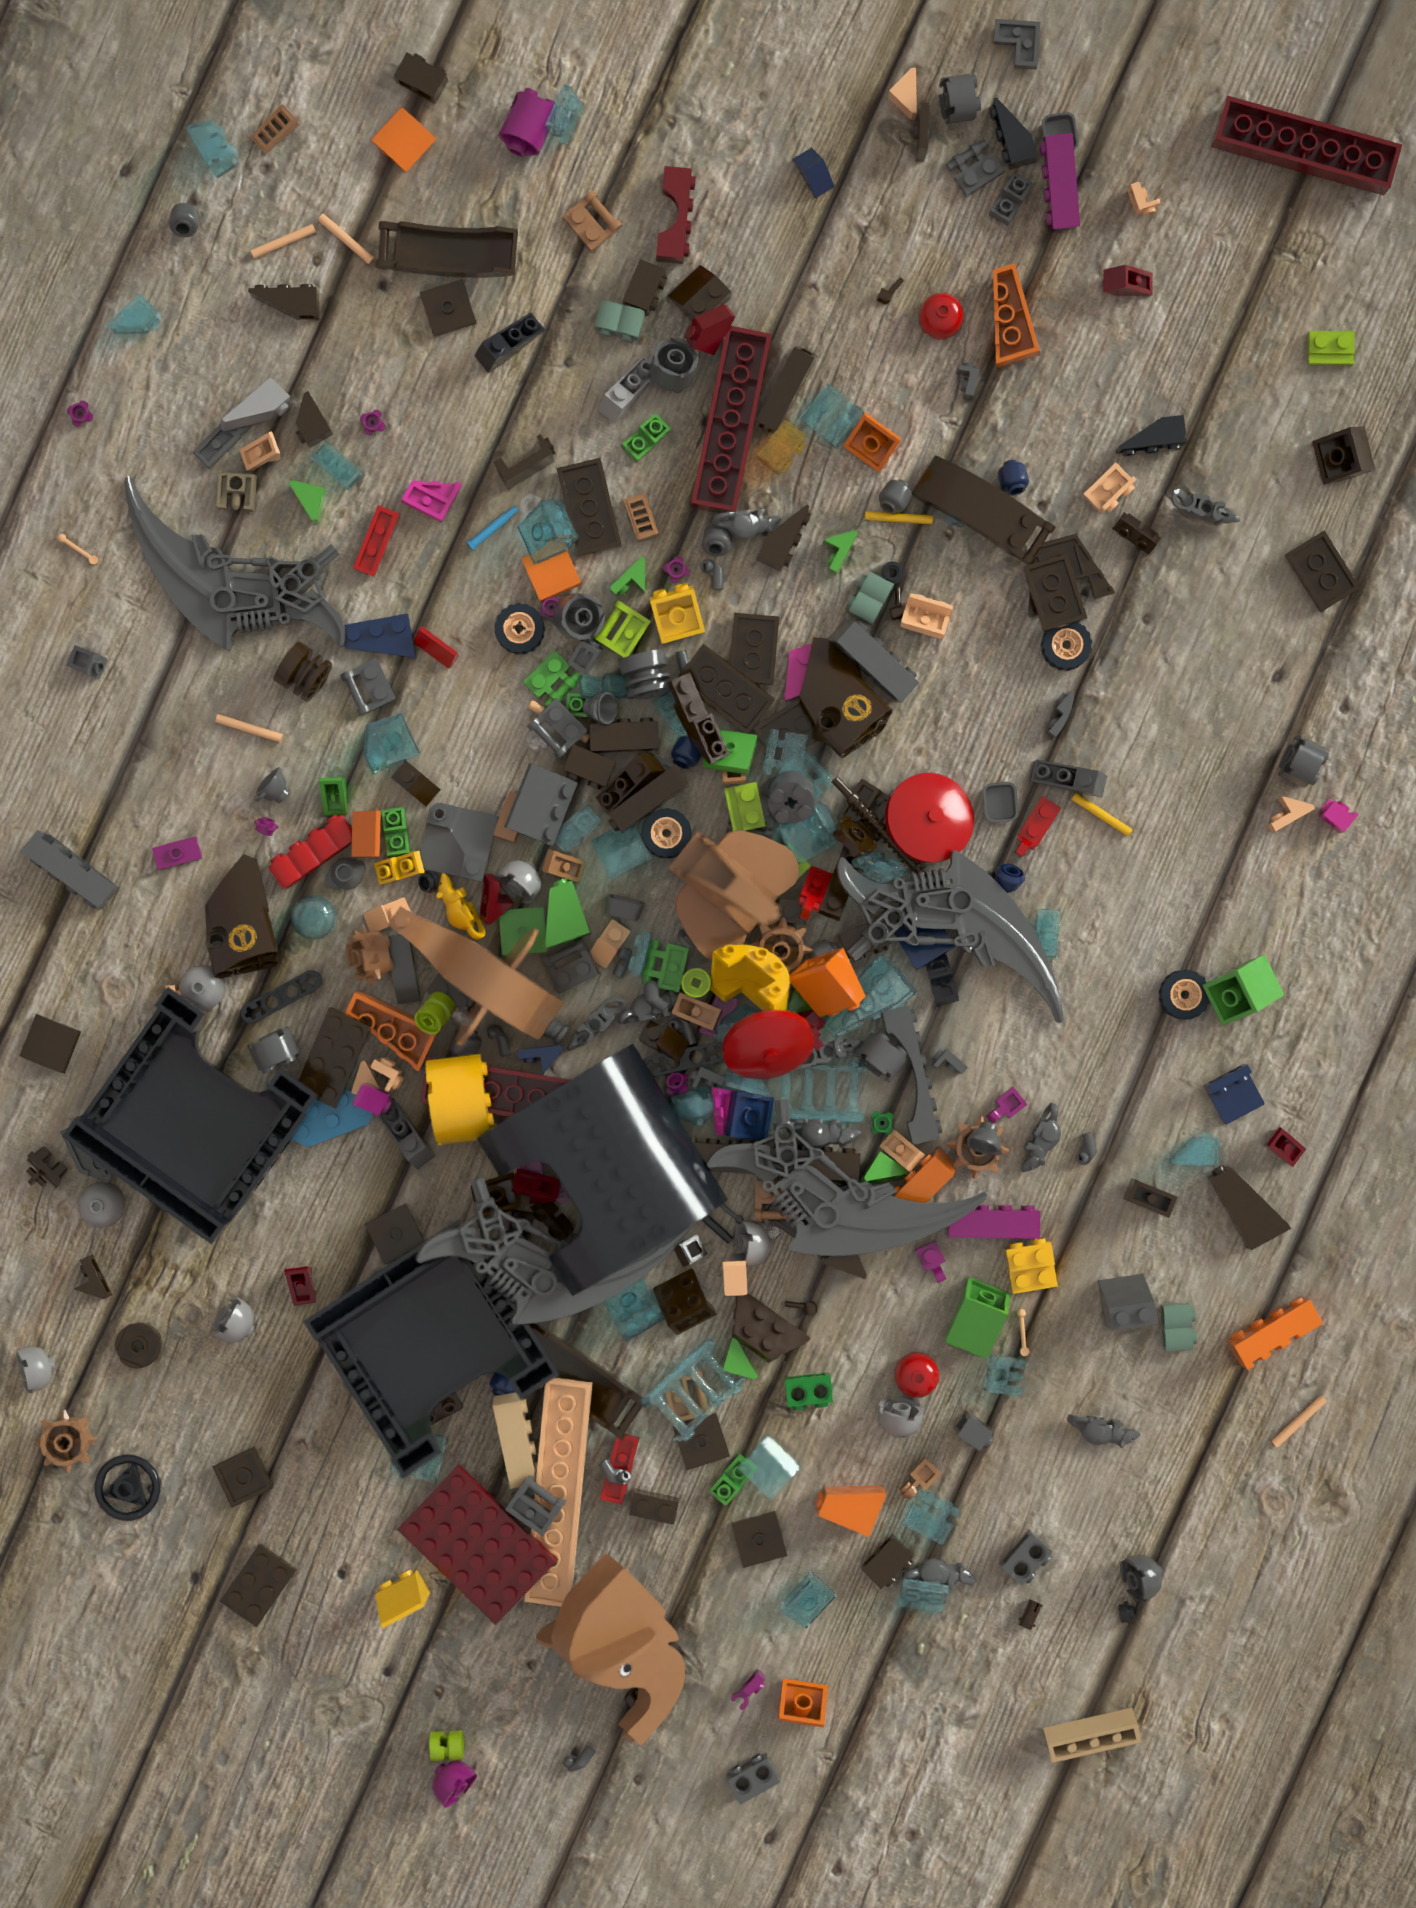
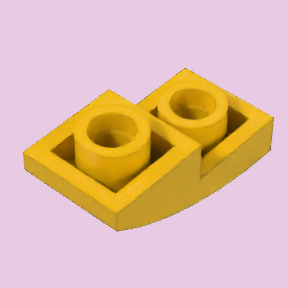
M419 851L374 863L379 885L425 873Z

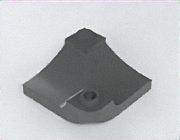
M444 803L432 805L429 809L420 852L423 868L483 882L499 816ZM438 810H442L444 812V816L442 818L436 817V812Z

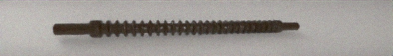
M836 776L831 782L844 795L846 803L849 806L853 805V810H858L857 815L861 814L863 816L862 820H867L866 824L871 825L870 829H875V834H880L879 838L884 839V844H889L888 848L893 849L892 853L896 852L898 854L897 858L901 857V862L906 863L905 867L911 868L910 872H915L917 875L918 872L922 871L924 874L925 867L920 866L921 862L917 863L897 849L885 828L886 824L882 825V820L876 818L877 814L873 815V810H868V805L863 804L864 800H859L860 796L857 792H852Z

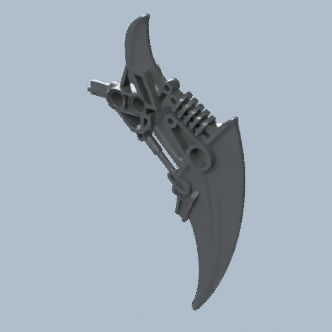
M130 476L125 478L126 497L132 524L150 568L176 607L209 639L225 650L230 651L232 638L238 630L240 633H244L245 628L247 632H251L252 627L254 631H258L260 627L261 631L266 629V626L268 630H271L273 622L280 621L283 625L288 626L291 624L292 619H299L311 622L322 628L339 647L345 645L346 628L337 611L325 600L318 583L321 574L325 572L323 568L339 555L332 544L315 558L311 556L309 559L301 562L279 561L273 557L232 558L229 555H223L220 549L212 548L204 535H191L193 540L191 542L175 533L149 509L137 491L133 478ZM234 563L270 567V576L258 573L229 572L228 567ZM309 566H314L315 571L313 575L305 576V569ZM283 568H293L283 578L278 574ZM291 581H297V588L293 591H288V584ZM315 584L318 594L311 589L304 596H302V594L305 591H307L312 585ZM289 597L298 599L293 602L287 601ZM281 603L285 605L286 613H282Z
M953 850L950 854V865L946 871L940 868L938 872L936 869L932 870L931 873L927 870L924 874L921 871L917 875L914 872L911 873V881L905 882L902 878H895L891 884H881L862 876L844 857L838 859V880L845 892L859 905L868 924L861 933L862 937L847 950V953L854 961H857L871 947L876 948L884 941H904L912 946L934 944L962 946L965 952L975 954L981 966H995V959L1019 973L1043 997L1057 1023L1063 1022L1064 1016L1056 980L1045 951L1034 930L1006 891L973 861L958 851ZM898 889H901L903 899L899 897ZM894 901L896 903H899V905L897 907H893L886 903ZM880 908L885 909L871 921L868 912L874 914ZM891 911L897 915V921L894 924L888 921V914ZM901 925L908 932L903 937L888 938ZM874 927H878L881 931V935L877 940L871 936V931ZM916 927L956 929L957 936L953 939L917 936Z
M788 1099L775 1101L777 1123H774L773 1136L754 1144H734L723 1147L707 1163L708 1168L736 1167L750 1171L764 1181L763 1190L765 1192L772 1191L777 1197L771 1204L775 1206L781 1202L776 1210L779 1212L785 1208L786 1210L780 1215L784 1217L788 1213L790 1214L785 1219L787 1223L792 1219L794 1220L790 1227L796 1226L797 1233L795 1239L790 1243L788 1250L804 1254L847 1256L878 1252L902 1246L948 1227L966 1216L987 1198V1194L982 1192L960 1201L922 1203L891 1196L897 1190L890 1183L875 1187L868 1182L858 1183L855 1179L849 1178L822 1150L811 1147L795 1132L794 1122H790ZM786 1128L790 1130L791 1137L788 1140L780 1139L778 1132L781 1129ZM775 1139L776 1158L770 1154V1145L762 1144ZM796 1140L809 1151L810 1157L797 1159ZM789 1151L793 1154L794 1158L790 1163H785L780 1158L781 1153ZM814 1160H819L830 1171L833 1170L847 1182L849 1189L843 1192L820 1171L810 1166V1164ZM773 1163L783 1167L784 1172L776 1170ZM794 1166V1170L788 1174V1168ZM778 1176L783 1178L775 1185L772 1182ZM767 1184L771 1185L770 1189L766 1188ZM779 1188L783 1192L781 1195L777 1191ZM805 1219L808 1225L805 1226L802 1220Z
M482 1176L470 1180L476 1202L473 1203L475 1215L459 1227L440 1232L427 1239L420 1247L416 1261L421 1263L436 1257L460 1256L475 1262L474 1269L477 1272H487L490 1274L486 1283L492 1284V1287L497 1289L499 1293H503L505 1298L508 1297L510 1302L515 1301V1311L510 1319L513 1325L537 1323L575 1314L625 1290L664 1260L690 1231L691 1226L612 1275L571 1296L548 1258L552 1254L519 1236L522 1230H526L537 1237L540 1236L555 1244L558 1250L571 1244L574 1239L568 1242L560 1239L557 1240L543 1232L542 1229L529 1223L526 1219L512 1218L500 1211L495 1205L493 1197H489L485 1180ZM490 1206L491 1214L488 1217H483L482 1210L484 1207ZM501 1215L511 1220L512 1229L505 1231ZM475 1221H477L481 1237L477 1236L475 1227L470 1226ZM497 1228V1236L494 1239H489V1231ZM481 1243L490 1244L491 1249L484 1248ZM492 1255L486 1263L483 1262L486 1257Z

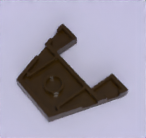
M1076 534L1044 542L1034 557V563L1067 554L1075 580L1088 577L1094 600L1115 593L1113 587L1109 585L1104 574L1098 569L1091 555ZM1030 590L1028 604L1029 618L1038 616Z

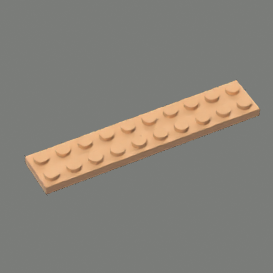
M554 1378L545 1384L536 1483L558 1499L563 1498L566 1503L543 1536L531 1529V1534L558 1560L525 1594L524 1602L562 1607L565 1597L573 1588L592 1392L591 1382ZM535 1494L534 1500L552 1511L554 1506Z

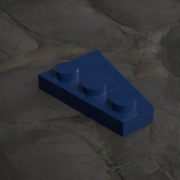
M408 613L345 625L346 649L417 659Z

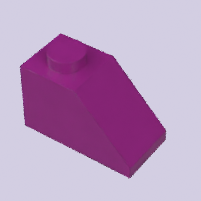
M366 1082L362 1083L352 1104L380 1116L383 1112H388L393 1102L389 1100L392 1094Z

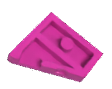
M411 481L401 502L442 523L458 495L462 483L444 484L440 481H431L429 483Z
M812 644L790 651L785 702L800 696Z
M712 1087L716 1134L725 1135L733 1090Z

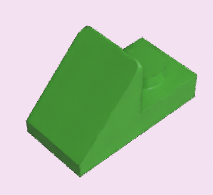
M853 530L823 540V544L838 551L837 554L832 552L827 562L830 565L828 572L835 576L837 575L858 535L857 531Z
M642 556L609 587L610 592L615 597L619 594L625 595L632 586L630 584L632 582L645 594V559Z

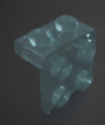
M822 801L814 804L811 816L808 819L798 823H780L777 825V830L787 848L796 856L798 864L809 860L840 842L833 836L836 824H834L830 817L829 808Z

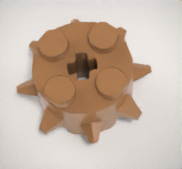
M782 918L780 923H775L772 926L764 927L760 925L762 934L759 942L750 944L751 946L765 948L783 962L788 972L791 969L796 970L801 965L800 962L803 955L812 952V949L804 946L802 936L806 929L804 927L797 929L787 924L785 918ZM778 945H784V951H779Z
M362 925L361 933L355 930L354 936L348 937L350 944L346 945V957L349 967L354 966L356 971L354 977L356 979L363 980L368 978L370 985L373 986L374 978L380 981L381 975L393 970L394 965L388 950L390 948V940L387 935L382 936L377 930L367 932L364 925Z
M983 1116L979 1117L976 1125L967 1127L959 1122L957 1126L960 1133L957 1135L956 1140L947 1142V1146L954 1149L957 1156L953 1167L966 1166L971 1169L973 1179H977L982 1170L991 1169L995 1173L999 1172L996 1162L1000 1159V1156L984 1153L976 1154V1151L967 1145V1138L974 1130L980 1127L981 1122H984ZM998 1127L997 1134L1000 1136L1004 1129ZM1000 1140V1147L1003 1149L1002 1154L1009 1153V1149L1002 1146Z
M62 1410L60 1419L55 1422L45 1419L41 1421L45 1432L40 1440L34 1442V1445L41 1447L42 1454L46 1456L45 1466L53 1463L54 1465L63 1466L65 1472L70 1473L72 1464L78 1460L85 1463L91 1461L87 1452L91 1444L97 1441V1437L91 1436L90 1429L86 1424L88 1421L87 1417L82 1419L69 1417L66 1410ZM65 1437H67V1439H69L70 1444H68L67 1446L66 1442L63 1443L62 1439Z

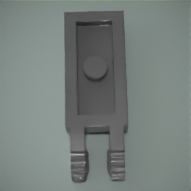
M220 424L192 453L210 470L241 439V436L252 425L240 427L236 431L234 429L223 431Z

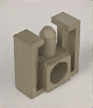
M219 472L216 507L221 510H228V494H232L231 506L234 510H238L241 495H245L243 509L255 512L256 475ZM235 480H242L240 489H232V484Z

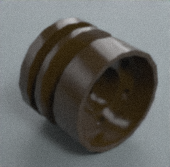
M299 641L285 655L275 672L273 680L286 689L296 683L293 694L296 696L301 694V699L308 702L326 683L333 664L328 660L323 662L321 655H317L310 661L313 650Z

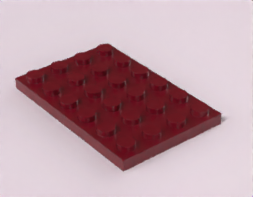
M460 1464L397 1529L495 1625L558 1560Z

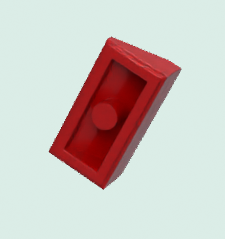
M424 627L418 629L414 644L445 667L451 668L459 654Z

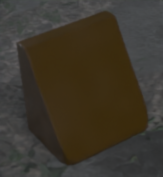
M697 1234L679 1243L674 1249L683 1267L707 1255Z

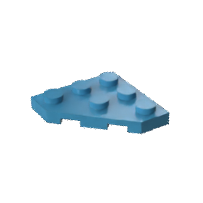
M345 1089L336 1109L316 1100L292 1140L309 1147L369 1125L374 1114L354 1106L352 1103L356 1094Z

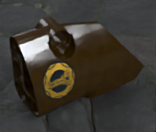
M813 637L799 700L814 724L813 737L819 742H827V745L840 758H844L876 737L887 725L893 709L861 679L859 669L828 638Z
M245 854L241 856L226 874L205 905L206 944L213 974L217 979L268 969L279 964V953L268 913L269 906L257 859ZM214 941L222 942L220 946L212 945Z

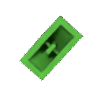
M291 480L289 482L290 486L316 525L320 521L326 490L324 487Z
M342 777L319 778L324 816L347 815L346 780Z
M879 1152L872 1160L859 1183L868 1182L871 1185L902 1180L908 1174V1171L902 1165Z
M731 1337L723 1371L756 1379L758 1375L742 1345L735 1338Z

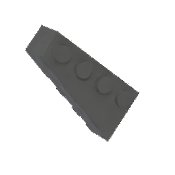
M844 620L828 639L833 644L841 646V651L847 658L853 662L857 661L859 663L857 665L864 674L868 677L873 676L875 678L873 680L874 683L894 701L902 703L919 684L915 679L917 676L915 672L909 667L904 668L899 663L901 661L900 658L892 651L888 653L883 648L885 644L878 637L874 636L872 638L867 633L869 629L861 621Z
M37 830L21 851L30 858L33 864L47 870L48 875L58 882L61 880L67 885L65 888L76 896L77 894L85 898L84 902L93 909L96 907L103 909L120 888L48 832Z

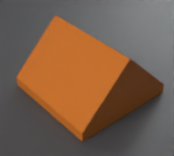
M864 413L843 447L880 473L900 446L902 439L867 413Z
M353 811L352 857L379 859L381 811Z
M783 1678L777 1712L778 1721L824 1728L828 1685Z

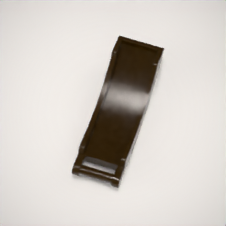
M404 221L398 223L379 222V255L375 264L377 269L468 278L515 275L518 229L500 226L490 228H454ZM389 231L396 232L393 261L387 260Z
M938 456L933 457L912 491V495L927 506L933 507L961 522L1027 565L1035 562L1034 557L1049 533L1052 534L1056 528L1053 524L1045 521L996 486ZM1039 526L1042 528L1027 553H1024L1022 551L1023 547L1035 528Z
M529 1323L560 1373L555 1378L591 1382L592 1392L589 1417L623 1440L627 1435L625 1433L641 1408L646 1407L648 1400L560 1337L537 1323ZM630 1399L634 1400V1404L618 1427L615 1426V1421Z

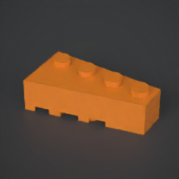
M1015 263L994 269L996 368L998 369L1040 356V349Z
M361 990L354 992L345 1012L372 1025L369 1032L376 1036L384 1045H387L396 1052L400 1058L411 1064L415 1070L419 1072L423 1068L438 1033L427 1034L423 1032L415 1023V1015Z
M938 1146L931 1154L928 1153L920 1161L921 1165L916 1170L913 1169L904 1177L905 1181L900 1187L898 1185L894 1187L897 1192L891 1196L927 1203L954 1176L957 1169L953 1167L954 1161Z
M1300 1296L1290 1301V1306L1282 1309L1280 1307L1272 1311L1267 1319L1262 1320L1260 1318L1250 1324L1251 1327L1245 1331L1240 1329L1230 1335L1231 1338L1226 1342L1239 1365L1249 1370L1254 1367L1253 1361H1264L1271 1356V1350L1274 1348L1275 1350L1285 1348L1292 1342V1337L1299 1339L1322 1325L1323 1322L1311 1300Z

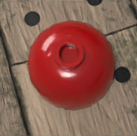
M936 293L929 296L919 311V324L922 331L936 340H946L953 337L961 328L964 320V312L960 301L948 293Z
M911 1352L897 1362L894 1369V1380L898 1389L904 1395L911 1398H923L930 1395L936 1389L939 1382V1369L936 1362L929 1355L922 1352Z

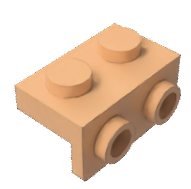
M1115 463L1083 496L1100 514H1103L1106 510L1110 513L1119 504L1116 500L1122 494L1126 497L1135 488L1132 484L1137 479L1134 476L1131 478Z
M910 593L900 627L943 640L953 606L943 601H936L919 594Z
M386 1057L374 1059L370 1068L390 1078L384 1091L389 1093L396 1089L398 1090L404 1080V1077L401 1076L404 1071L396 1068V1062Z

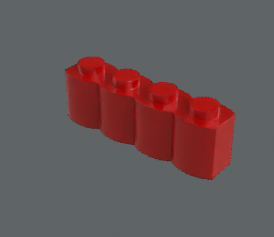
M337 814L326 821L327 826L323 829L316 828L307 834L309 838L302 843L300 840L289 847L290 851L286 855L278 854L270 860L271 865L268 866V869L283 890H287L352 844V827L343 815L340 817Z

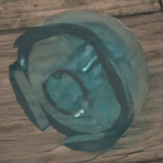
M318 895L305 896L293 907L291 914L292 925L303 938L311 940L323 939L332 933L337 923V912L332 902Z
M710 1087L689 1089L681 1097L679 1093L671 1096L673 1109L678 1118L685 1122H692L693 1126L705 1124V1119L710 1118L714 1114V1099Z

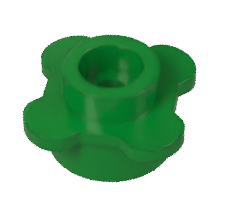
M877 1111L872 1113V1133L884 1132L887 1135L893 1132L891 1127L892 1120L894 1119L893 1114L890 1112L880 1114Z

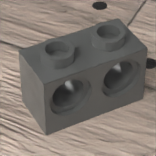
M967 1410L954 1427L956 1434L979 1451L983 1447L986 1449L993 1440L991 1436L993 1431L990 1427Z
M1029 1529L999 1564L1002 1569L1023 1586L1025 1582L1028 1584L1036 1576L1035 1571L1040 1565L1045 1566L1052 1557L1050 1555L1052 1550ZM1032 1546H1040L1041 1551L1038 1555L1032 1556L1029 1554ZM1017 1563L1026 1564L1023 1572L1017 1573L1014 1571Z
M766 1752L763 1755L758 1753L752 1756L749 1762L743 1766L738 1764L729 1770V1774H727V1782L741 1805L779 1784L780 1776ZM759 1767H766L769 1771L766 1775H759L756 1770ZM739 1778H746L749 1782L746 1786L742 1787L737 1785L736 1781Z

